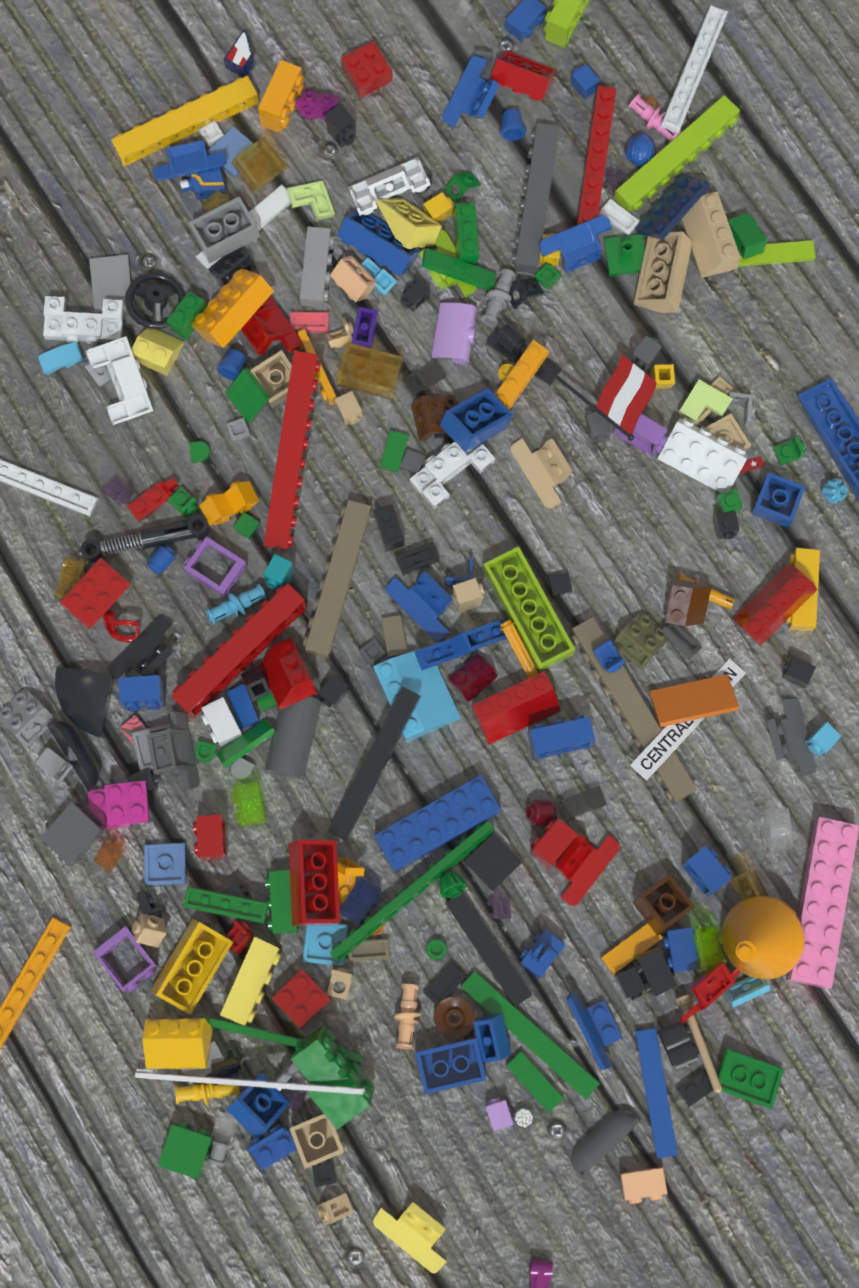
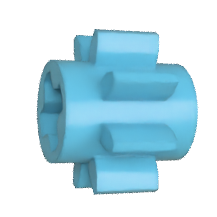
M833 478L832 481L828 480L824 484L822 493L824 498L828 499V502L837 504V501L841 502L845 499L847 487L842 483L841 479Z

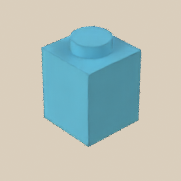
M826 722L820 725L805 743L812 753L821 756L827 753L841 735Z

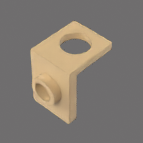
M337 967V970L332 969L331 971L332 976L327 995L347 1000L353 975L349 974L348 969ZM338 981L345 984V990L340 994L333 990V985Z

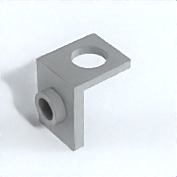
M87 356L79 362L80 365L86 368L99 387L111 379L107 365L92 370L89 361H87Z
M730 392L728 396L733 398L731 402L746 404L744 426H748L751 416L755 414V405L752 404L753 395Z
M48 747L43 750L34 762L59 782H62L73 768L71 764Z

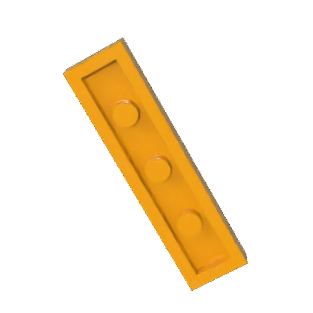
M305 329L298 331V336L302 341L300 351L304 350L306 353L316 354ZM321 365L320 372H316L315 380H318L322 388L319 391L323 400H327L329 405L335 404L334 399L336 395Z
M532 340L495 394L509 410L550 353L548 349L535 340Z

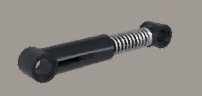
M195 515L188 520L140 530L138 535L135 533L134 536L131 534L130 537L128 535V537L124 536L121 539L114 538V540L110 539L107 542L87 539L81 544L80 551L85 560L90 563H96L99 558H104V556L110 555V553H117V551L120 553L121 551L124 552V550H131V548L133 550L134 548H141V546L144 549H149L193 538L203 539L209 533V526L203 516ZM197 524H203V525H204L201 530H199V531L194 530V526H195V525H197ZM90 548H96V552L94 554H87V551Z

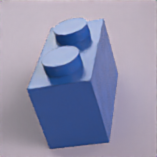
M523 0L505 19L504 29L522 42L533 34L534 28L537 25L540 26L545 21L546 7L538 0Z
M692 927L666 931L662 940L664 949H668L669 957H666V962L671 972L678 973L699 969Z
M502 1013L484 1015L473 1022L482 1063L501 1061L511 1054Z

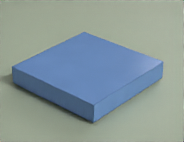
M234 126L207 151L208 155L225 151L227 163L222 168L234 178L261 154V150Z
M186 843L144 844L145 886L186 884Z

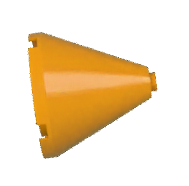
M753 896L738 903L730 910L722 927V944L728 959L742 973L757 979H774L788 973L799 962L805 948V931L796 916V912L785 902L770 896Z

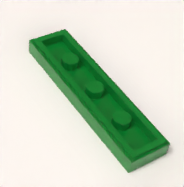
M428 248L424 250L422 268L487 291L495 289L496 273Z
M188 886L183 903L184 908L263 924L265 923L269 905L267 902Z

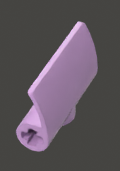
M464 303L440 304L432 358H451L453 363L460 365L469 363L471 344H473L475 333L476 306Z

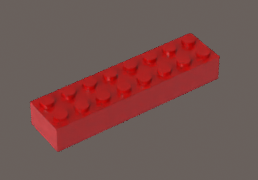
M289 584L285 587L283 585L275 591V596L271 600L267 599L260 606L261 610L257 614H251L246 619V624L242 628L238 627L233 631L230 640L222 642L217 647V652L213 656L209 655L202 662V666L198 670H193L187 676L188 680L183 685L180 683L173 689V694L171 695L173 700L192 720L202 711V707L213 701L307 610L305 599Z

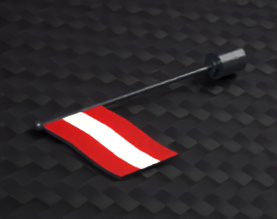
M508 324L500 328L495 336L496 341L512 354L526 351L525 338ZM621 354L618 366L603 388L597 406H595L542 363L541 367L627 436L628 441L634 439L633 431L637 421L656 389L657 382Z

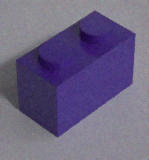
M358 308L351 342L353 352L371 355L378 322V310Z

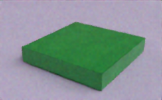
M248 368L241 371L226 392V395L248 423L255 420L271 398Z

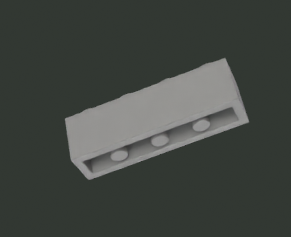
M307 227L300 292L301 306L324 308V301H328L329 290H326V283H330L331 272H328V265H332L333 256L329 253L330 247H334V236H331L330 228Z

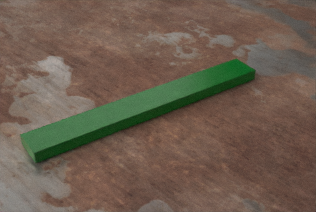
M475 971L461 986L464 991L490 1014L502 1013L505 1027L585 1100L600 1084Z
M203 1015L199 1017V1019H206L214 1029L293 1048L303 1040ZM346 1050L349 1061L361 1064V1053Z

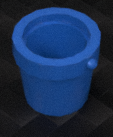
M516 109L504 111L502 114V126L499 131L501 137L508 141H515L524 137L527 129L523 125L521 112Z
M230 349L218 364L217 372L224 378L235 381L243 370L246 356L240 351Z

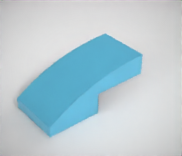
M368 257L361 264L378 282L373 289L384 296L398 282L384 268L381 270Z
M78 342L62 345L38 356L42 370L47 375L62 367L69 368L84 360Z

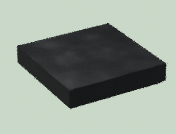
M494 833L464 861L491 891L498 887L522 863Z

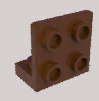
M455 395L421 396L411 404L419 441H426L437 433H446L440 424L446 411L457 405Z

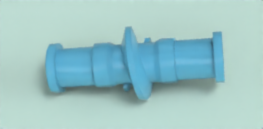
M257 584L255 588L243 592L237 597L229 593V601H224L210 610L206 609L205 612L209 621L214 626L217 621L225 617L228 618L233 613L235 617H238V611L245 615L244 608H248L252 604L260 600L264 601L267 598L261 585Z

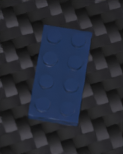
M681 174L636 225V232L664 240L709 189L711 185L708 180Z

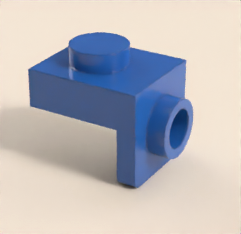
M606 639L591 649L602 669L609 673L618 671L622 667L621 665L625 663L624 658L619 656L610 639Z

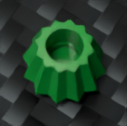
M454 872L444 875L439 880L442 898L458 897L467 887L466 882Z

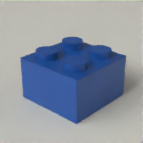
M768 472L751 514L788 528L794 519L806 486Z
M159 675L118 678L119 702L124 709H128L129 712L140 711V708L160 710V707H165L164 682Z
M704 846L681 866L705 896L709 897L732 878L728 867L725 864L721 865L716 859L718 856L715 851Z
M261 1073L252 1079L268 1081ZM245 1086L226 1110L256 1139L269 1129L290 1102L276 1088Z

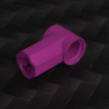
M531 1259L529 1278H531L530 1288H549V1281L552 1278L553 1261Z

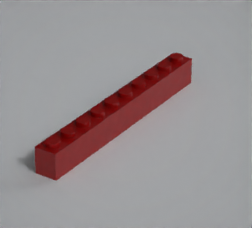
M294 351L263 544L264 548L288 551V548L293 546L294 535H291V529L296 526L297 516H294V510L299 507L300 496H297V490L302 488L303 477H300V471L305 469L306 457H303L304 449H308L309 438H306L307 430H311L312 419L309 418L310 411H314L315 399H312L313 391H317L318 380H315L316 372H320L321 360H318L317 354Z

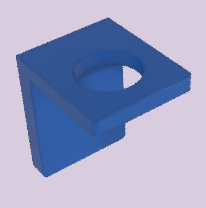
M473 558L469 559V577H446V585H456L473 579Z

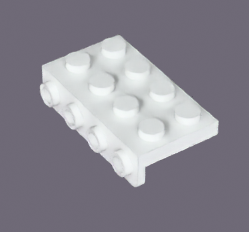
M680 418L664 445L658 460L720 493L730 491L749 456L746 453L747 451L740 446L734 447L728 444L729 441L719 436L717 438L711 435L712 432L704 427H701V429L696 427L694 422L687 418Z

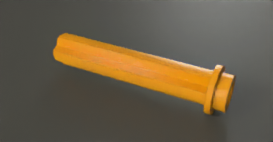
M509 619L500 624V630L506 635L529 679L539 673L514 627L515 623Z

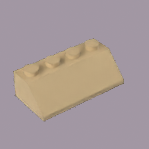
M718 192L702 195L681 219L687 237L693 242L691 251L701 278L736 270L741 259Z
M670 232L664 240L648 236L634 300L636 306L660 313L678 312L693 243L684 232Z

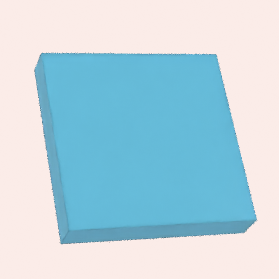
M348 925L307 926L302 962L344 966L345 958L336 963L330 952L337 942H343L347 939Z

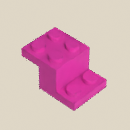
M146 781L104 785L105 789L88 792L89 810L107 827L106 830L133 828L132 824L150 822Z

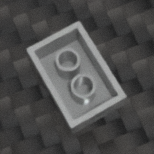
M240 196L188 223L192 235L209 264L260 238L257 225Z

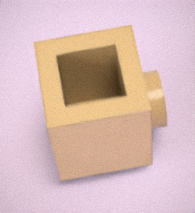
M142 913L132 926L135 942L158 948L167 934L164 919Z

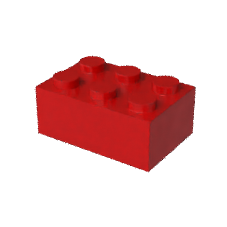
M99 558L59 604L89 630L131 584L102 558Z

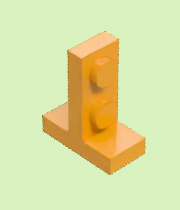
M337 857L340 912H351L356 876H364L365 868L347 857Z

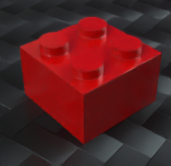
M374 41L341 57V69L359 98L392 82V69Z
M221 814L196 816V822H193V832L197 837V842H194L195 855L202 862L227 860L225 819Z
M560 819L556 822L552 820L544 830V837L538 836L530 847L533 849L530 855L548 870L578 835Z
M302 969L271 998L301 1030L331 1001Z

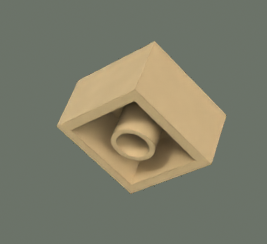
M282 350L250 370L271 397L268 401L271 408L287 398L292 365Z
M325 1114L289 1128L305 1169L345 1152L337 1129Z

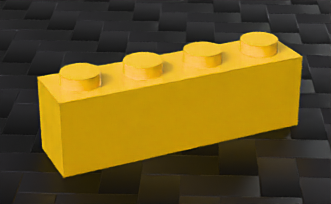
M796 548L793 554H790L789 563L812 581L817 591L786 623H789V630L812 632L816 628L820 550Z

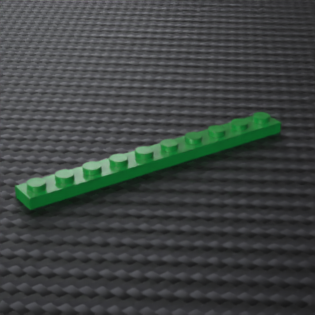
M487 821L485 824H479L471 836L462 838L458 843L459 846L454 850H448L442 856L443 859L441 861L432 863L424 875L415 877L411 882L412 885L407 889H401L395 895L396 898L391 902L387 901L384 903L376 915L367 917L363 922L364 925L359 929H353L347 935L348 938L346 940L337 942L330 952L335 962L339 963L494 833V827L491 823Z

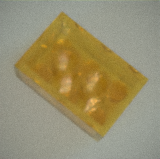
M347 342L336 377L337 386L393 400L403 368V357Z

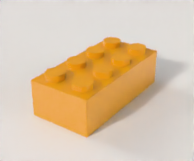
M241 268L234 273L233 278L228 284L221 288L220 293L209 301L204 311L196 316L191 326L205 341L224 348L274 290L261 275Z

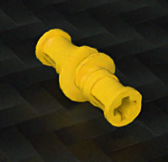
M213 1083L192 1084V1086L184 1087L175 1085L176 1105L180 1104L179 1102L199 1101L200 1099H203L205 1105H208L210 1098H223L224 1096L236 1095L237 1097L239 1094V1085H214Z

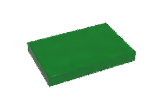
M725 1048L717 1076L722 1087L721 1092L772 1109L784 1069Z

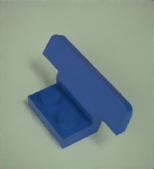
M478 56L471 57L442 116L443 122L450 127H455L461 113L474 119L484 117L500 85L494 80L486 81L479 77L487 62L486 59Z
M204 140L166 148L170 164L152 168L155 179L162 181L223 167L227 163L226 152L207 155Z
M602 215L542 239L539 242L542 257L560 250L563 257L562 268L565 273L599 260L601 246L596 235L612 229L608 217Z
M426 571L419 576L416 584L409 590L394 577L386 587V592L434 641H441L449 634V631L437 619L448 609L453 599Z
M577 992L570 993L567 996V1002L601 1070L611 1068L612 1065L604 1051V1047L622 1039V1036L605 1001L603 1000L584 1009Z

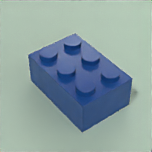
M487 387L447 410L440 426L466 453L505 430L513 414Z
M584 715L573 717V721L557 720L552 722L553 725L545 727L544 724L533 726L528 735L533 760L592 747L595 742V736L590 717L584 718Z
M477 1038L415 1052L424 1094L486 1080Z

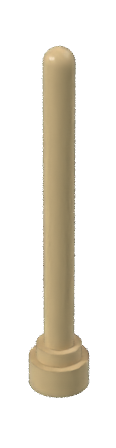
M685 995L675 1000L678 1008L685 1014L694 1004L691 995ZM693 1015L687 1021L715 1093H720L722 1091L721 1084L696 1018Z

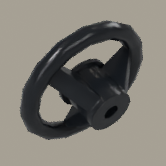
M150 272L138 276L130 283L125 293V306L129 316L138 324L149 329H163L169 327L166 320L161 321V311L167 305V298L177 294L179 305L186 295L182 286L174 278L163 273ZM148 280H161L171 286L162 287L161 285L153 284L149 287H140L139 285ZM133 294L144 299L145 307L152 311L153 322L143 319L135 311Z

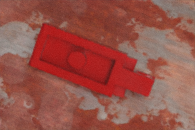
M173 477L165 483L161 481L128 504L127 508L136 520L141 522L167 503V499L173 495L172 491L179 487Z

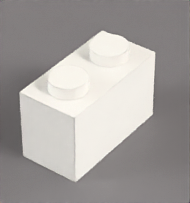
M223 697L201 708L203 714L200 716L206 726L210 725L213 730L210 732L214 743L219 742L222 747L242 736Z

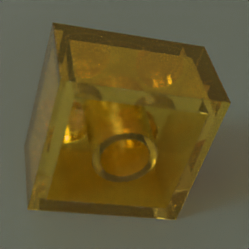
M265 136L235 157L231 163L254 194L283 174L288 168Z

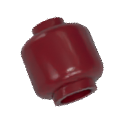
M535 799L526 807V818L534 826H548L552 820L554 821L557 818V808L554 807L550 800Z

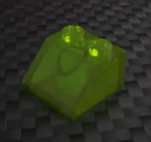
M717 927L693 930L699 969L696 970L697 973L708 972L718 962L726 964L725 953L721 952L720 944L723 943L722 934L720 931H717Z

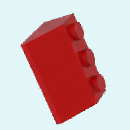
M505 50L497 58L490 80L498 82L500 87L506 86L511 88L515 93L529 95V98L532 100L542 101L547 96L558 70Z
M292 638L273 645L260 664V669L279 710L317 694Z

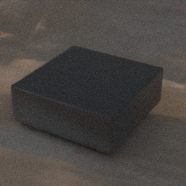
M568 572L548 577L553 597L572 593Z
M333 1162L312 1166L315 1187L336 1183Z

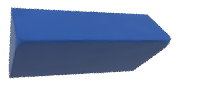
M245 684L228 691L227 696L240 730L259 723Z

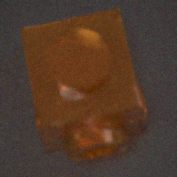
M105 840V845L93 861L111 873L125 853L121 850L123 846L115 840H112L111 843Z

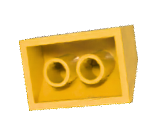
M206 1019L146 1020L142 1037L146 1068H207L212 1027Z

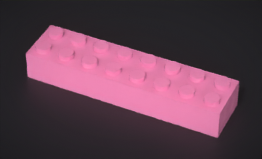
M822 817L814 820L797 917L801 926L804 927L805 948L799 962L788 972L787 981L824 989L832 988L859 825Z

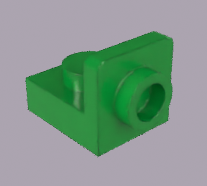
M795 436L791 441L774 446L773 451L779 465L782 466L802 459L806 447L804 442L800 441L798 436Z
M182 486L167 499L184 518L187 515H192L199 505L197 499L192 497Z

